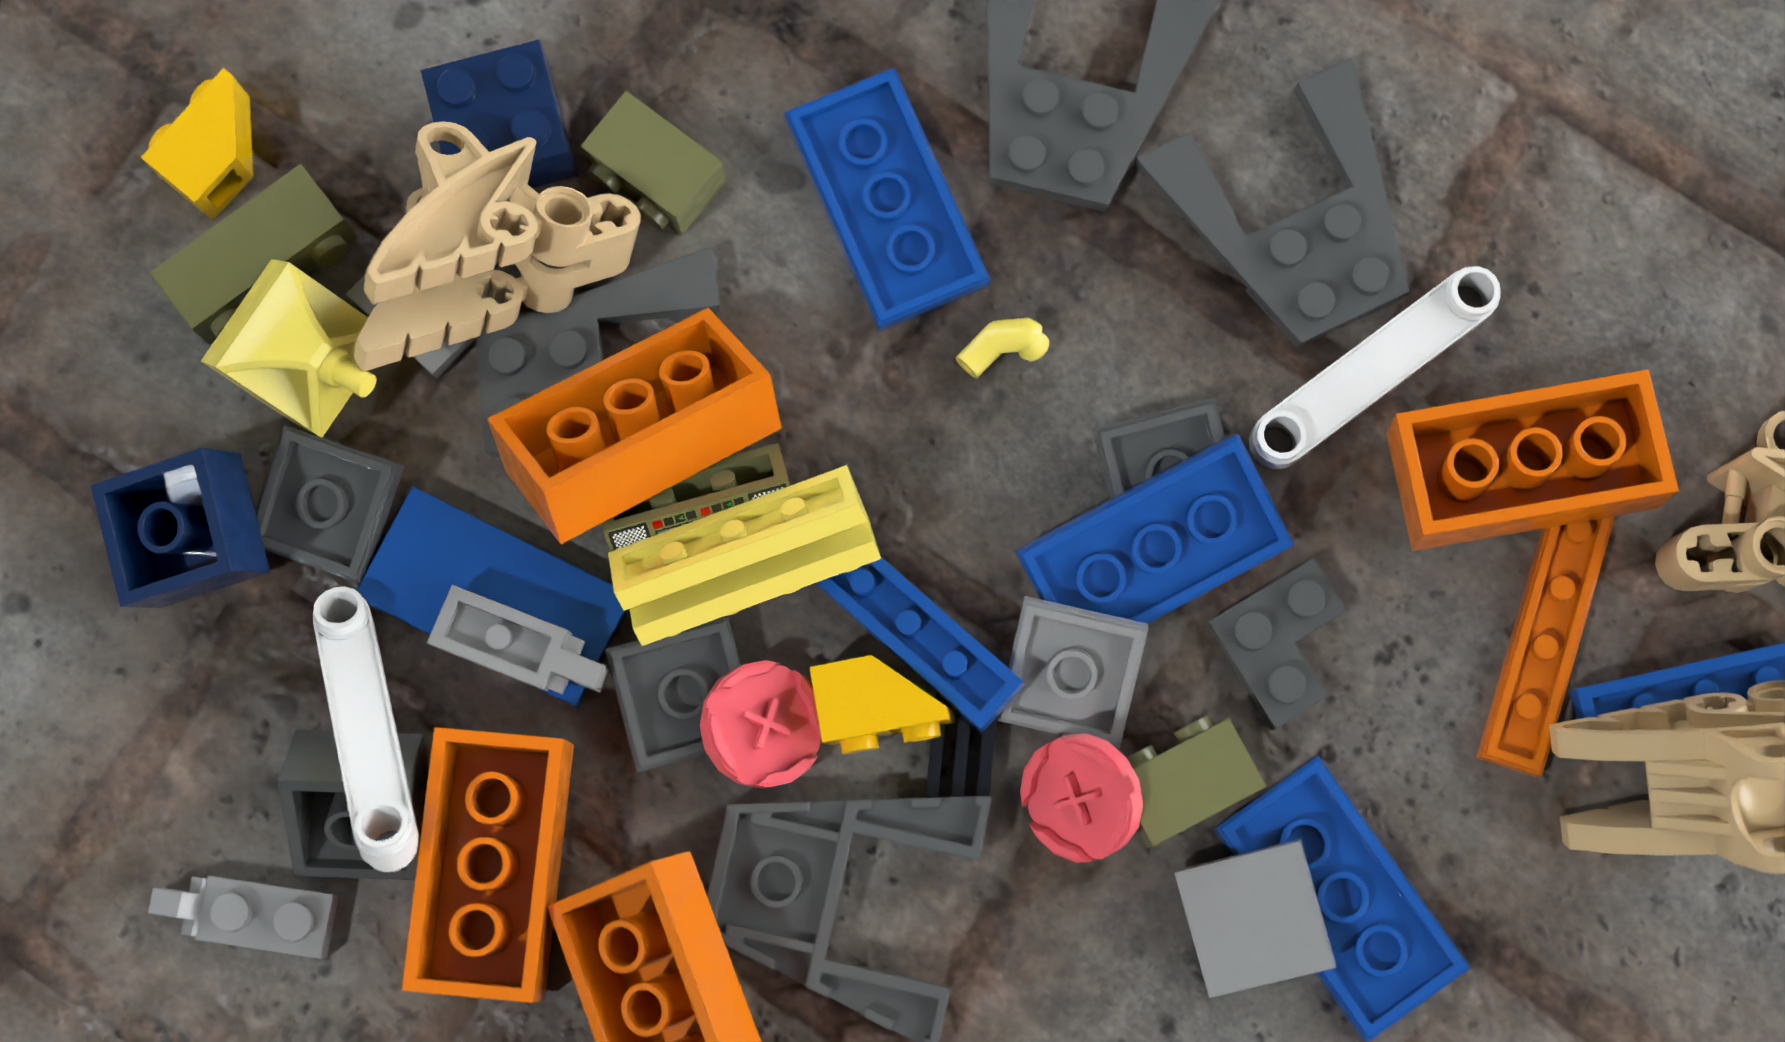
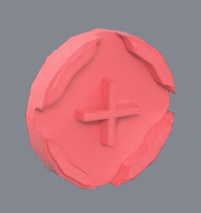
M764 660L735 667L715 682L703 702L700 730L704 749L718 771L739 785L763 789L791 783L808 771L818 757L816 753L820 748L822 738L813 686L806 677L796 670L791 671L785 666L777 665L780 663Z
M1087 733L1063 735L1036 750L1023 771L1020 795L1022 806H1028L1029 814L1033 820L1029 825L1036 838L1055 855L1076 863L1103 859L1127 846L1138 830L1143 809L1139 779L1128 759L1108 741Z

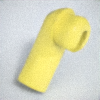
M1029 317L996 320L987 324L955 359L969 375L977 379L1002 353L1018 352L1022 359L1030 362L1040 359L1049 348V338L1042 333V325Z

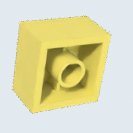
M275 259L270 260L201 360L202 363L303 430L321 438L352 393L364 398L372 392L376 385V376L368 371L363 372L354 359L356 340L368 317L290 262Z

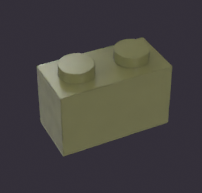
M625 91L580 146L589 166L586 171L587 175L606 192L616 194L620 189L636 201L635 206H637L641 217L661 231L668 225L683 236L726 183L721 160L627 91Z
M1207 715L1175 732L1174 734L1180 744L1166 752L1157 755L1153 745H1150L1127 757L1140 783L1143 809L1137 832L1146 849L1158 845L1267 787L1229 718L1213 726Z

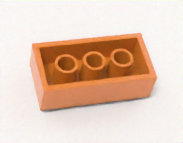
M709 308L487 418L506 473L560 544L575 538L782 429L770 373Z
M1649 369L1397 413L1386 432L1412 551L1659 509L1679 492Z
M434 727L402 991L527 1003L545 1001L554 927L547 906L556 903L574 744L561 738Z
M690 851L649 862L547 906L596 1042H761Z

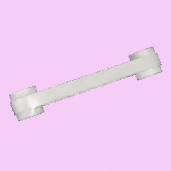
M1479 266L1465 267L1456 271L1264 414L1252 428L1249 437L1250 451L1255 460L1262 466L1271 469H1284L1293 465L1484 322L1498 307L1500 300V284L1496 276L1488 269ZM1458 286H1468L1477 291L1481 297L1482 307L1474 308L1466 305L1458 295ZM1277 427L1286 431L1292 440V451L1279 453L1272 450L1264 439V430Z
M345 586L334 587L325 591L317 598L314 604L313 625L353 835L364 861L376 870L393 872L406 867L413 860L417 852L418 830L370 608L366 599L355 589ZM387 831H398L396 835L388 840L375 841L380 834Z

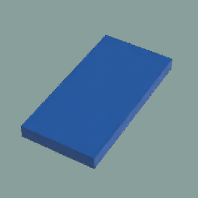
M895 67L784 112L785 121L879 332L990 286L991 279Z
M1232 434L1014 551L1039 599L1150 623L1294 546V543L1240 436Z
M413 486L356 590L366 599L367 604L430 635L449 590L454 585L570 631L572 636L585 642L580 656L600 664L606 655L605 649L610 647L628 610L623 611L614 593L612 584ZM569 681L563 695L552 690L543 692L578 709L588 688Z
M1319 756L1308 761L1213 829L1232 856L1301 839L1336 962V968L1315 974L1364 1042L1371 1041L1471 968Z

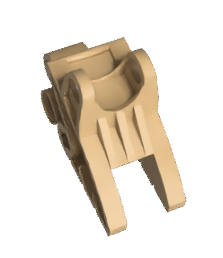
M443 121L423 126L418 132L415 150L423 188L414 191L408 197L405 216L382 241L366 270L364 292L371 303L377 305L372 310L357 337L354 354L355 361L364 372L400 361L404 352L410 358L440 349L444 340L449 346L479 337L483 328L487 334L505 329L514 324L518 318L521 302L538 312H560L567 308L572 301L574 288L616 276L624 272L628 267L640 225L641 214L637 206L620 195L609 193L587 198L583 193L564 186L550 187L543 190L540 194L528 185L536 147V140L531 137L488 152L472 132L464 126ZM440 140L448 141L455 144L461 152L453 155L440 154L432 149L430 143ZM496 262H498L500 267L515 264L521 272L520 278L515 279L506 272L494 270ZM488 295L490 298L482 299V296ZM504 300V303L498 304L496 302Z
M1785 411L1778 412L1763 422L1758 431L1756 448L1707 475V481L1725 493L1724 497L1726 499L1722 524L1700 525L1689 528L1671 537L1660 546L1656 553L1655 566L1659 577L1666 585L1681 591L1725 590L1734 593L1748 591L1773 580H1776L1785 587V449H1778L1773 439L1776 426L1780 423H1785ZM1742 504L1747 506L1745 523H1739ZM1686 550L1694 557L1708 556L1707 564L1700 567L1697 561L1687 560Z
M1785 680L1768 681L1750 687L1747 691L1748 700L1732 693H1708L1686 697L1684 700H1671L1641 706V709L1631 708L1597 715V717H1586L1550 724L1552 752L1559 758L1596 761H1645L1649 801L1640 800L1610 806L1608 809H1595L1560 816L1563 844L1570 850L1609 854L1666 856L1717 854L1734 864L1763 873L1785 874Z

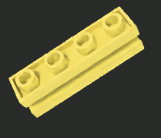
M847 465L608 552L614 593L623 611L630 609L632 627L642 646L666 637L678 635L682 631L723 616L733 615L742 609L784 594L796 592L805 586L844 572L856 570L860 566L881 559L869 518Z

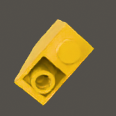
M225 68L213 79L202 82L195 89L187 108L173 123H168L156 131L149 142V149L141 156L160 178L212 221L253 178L250 97L234 76Z
M872 655L809 667L822 743L832 746L840 745L842 755L880 748L878 737L902 733L904 743L937 738L942 736L940 724L955 723L952 709Z

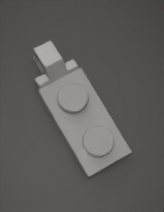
M454 585L449 590L427 641V644L543 691L548 692L552 690L562 695L569 681L601 693L610 669L605 668V665L580 656L585 642L572 636L570 631Z
M192 876L189 892L153 887L148 913L183 918L181 934L196 936L195 940L327 959L339 895L218 876H208L207 878Z

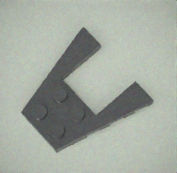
M986 0L989 185L1106 212L1135 160L1150 128L1166 103L1168 95L1181 71L1185 68L1197 46L1210 18H1212L1219 0H1157L1135 93L1019 66L1035 0Z
M1351 58L1297 82L1294 89L1295 95L1346 190L1245 236L1191 132L1137 156L1134 163L1137 171L1142 176L1147 175L1164 194V201L1182 221L1186 219L1207 242V249L1222 266L1226 264L1247 287L1245 290L1247 294L1297 349L1404 299L1410 292L1354 62Z
M713 247L696 251L572 297L568 307L560 312L543 313L534 310L518 316L514 324L505 329L488 334L483 329L481 335L476 337L485 452L489 456L500 457L487 418L603 360L600 325L689 316L706 308H709L713 313L720 312Z
M963 796L728 804L707 894L725 945L771 969H776L805 984L807 988L827 998L830 997L888 1030L892 1029L915 1042H939L951 986L826 958L853 833L978 861L992 797Z

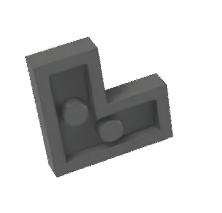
M1312 558L1211 619L1205 625L1273 731L1329 697L1299 650L1296 642L1348 610L1316 560Z

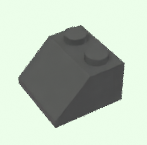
M295 731L277 780L294 876L415 880L428 782L423 734L397 733L418 830L417 852L413 860L406 867L393 872H383L374 869L363 860L355 842L334 731ZM387 831L380 834L375 841L388 840L396 835L398 831Z

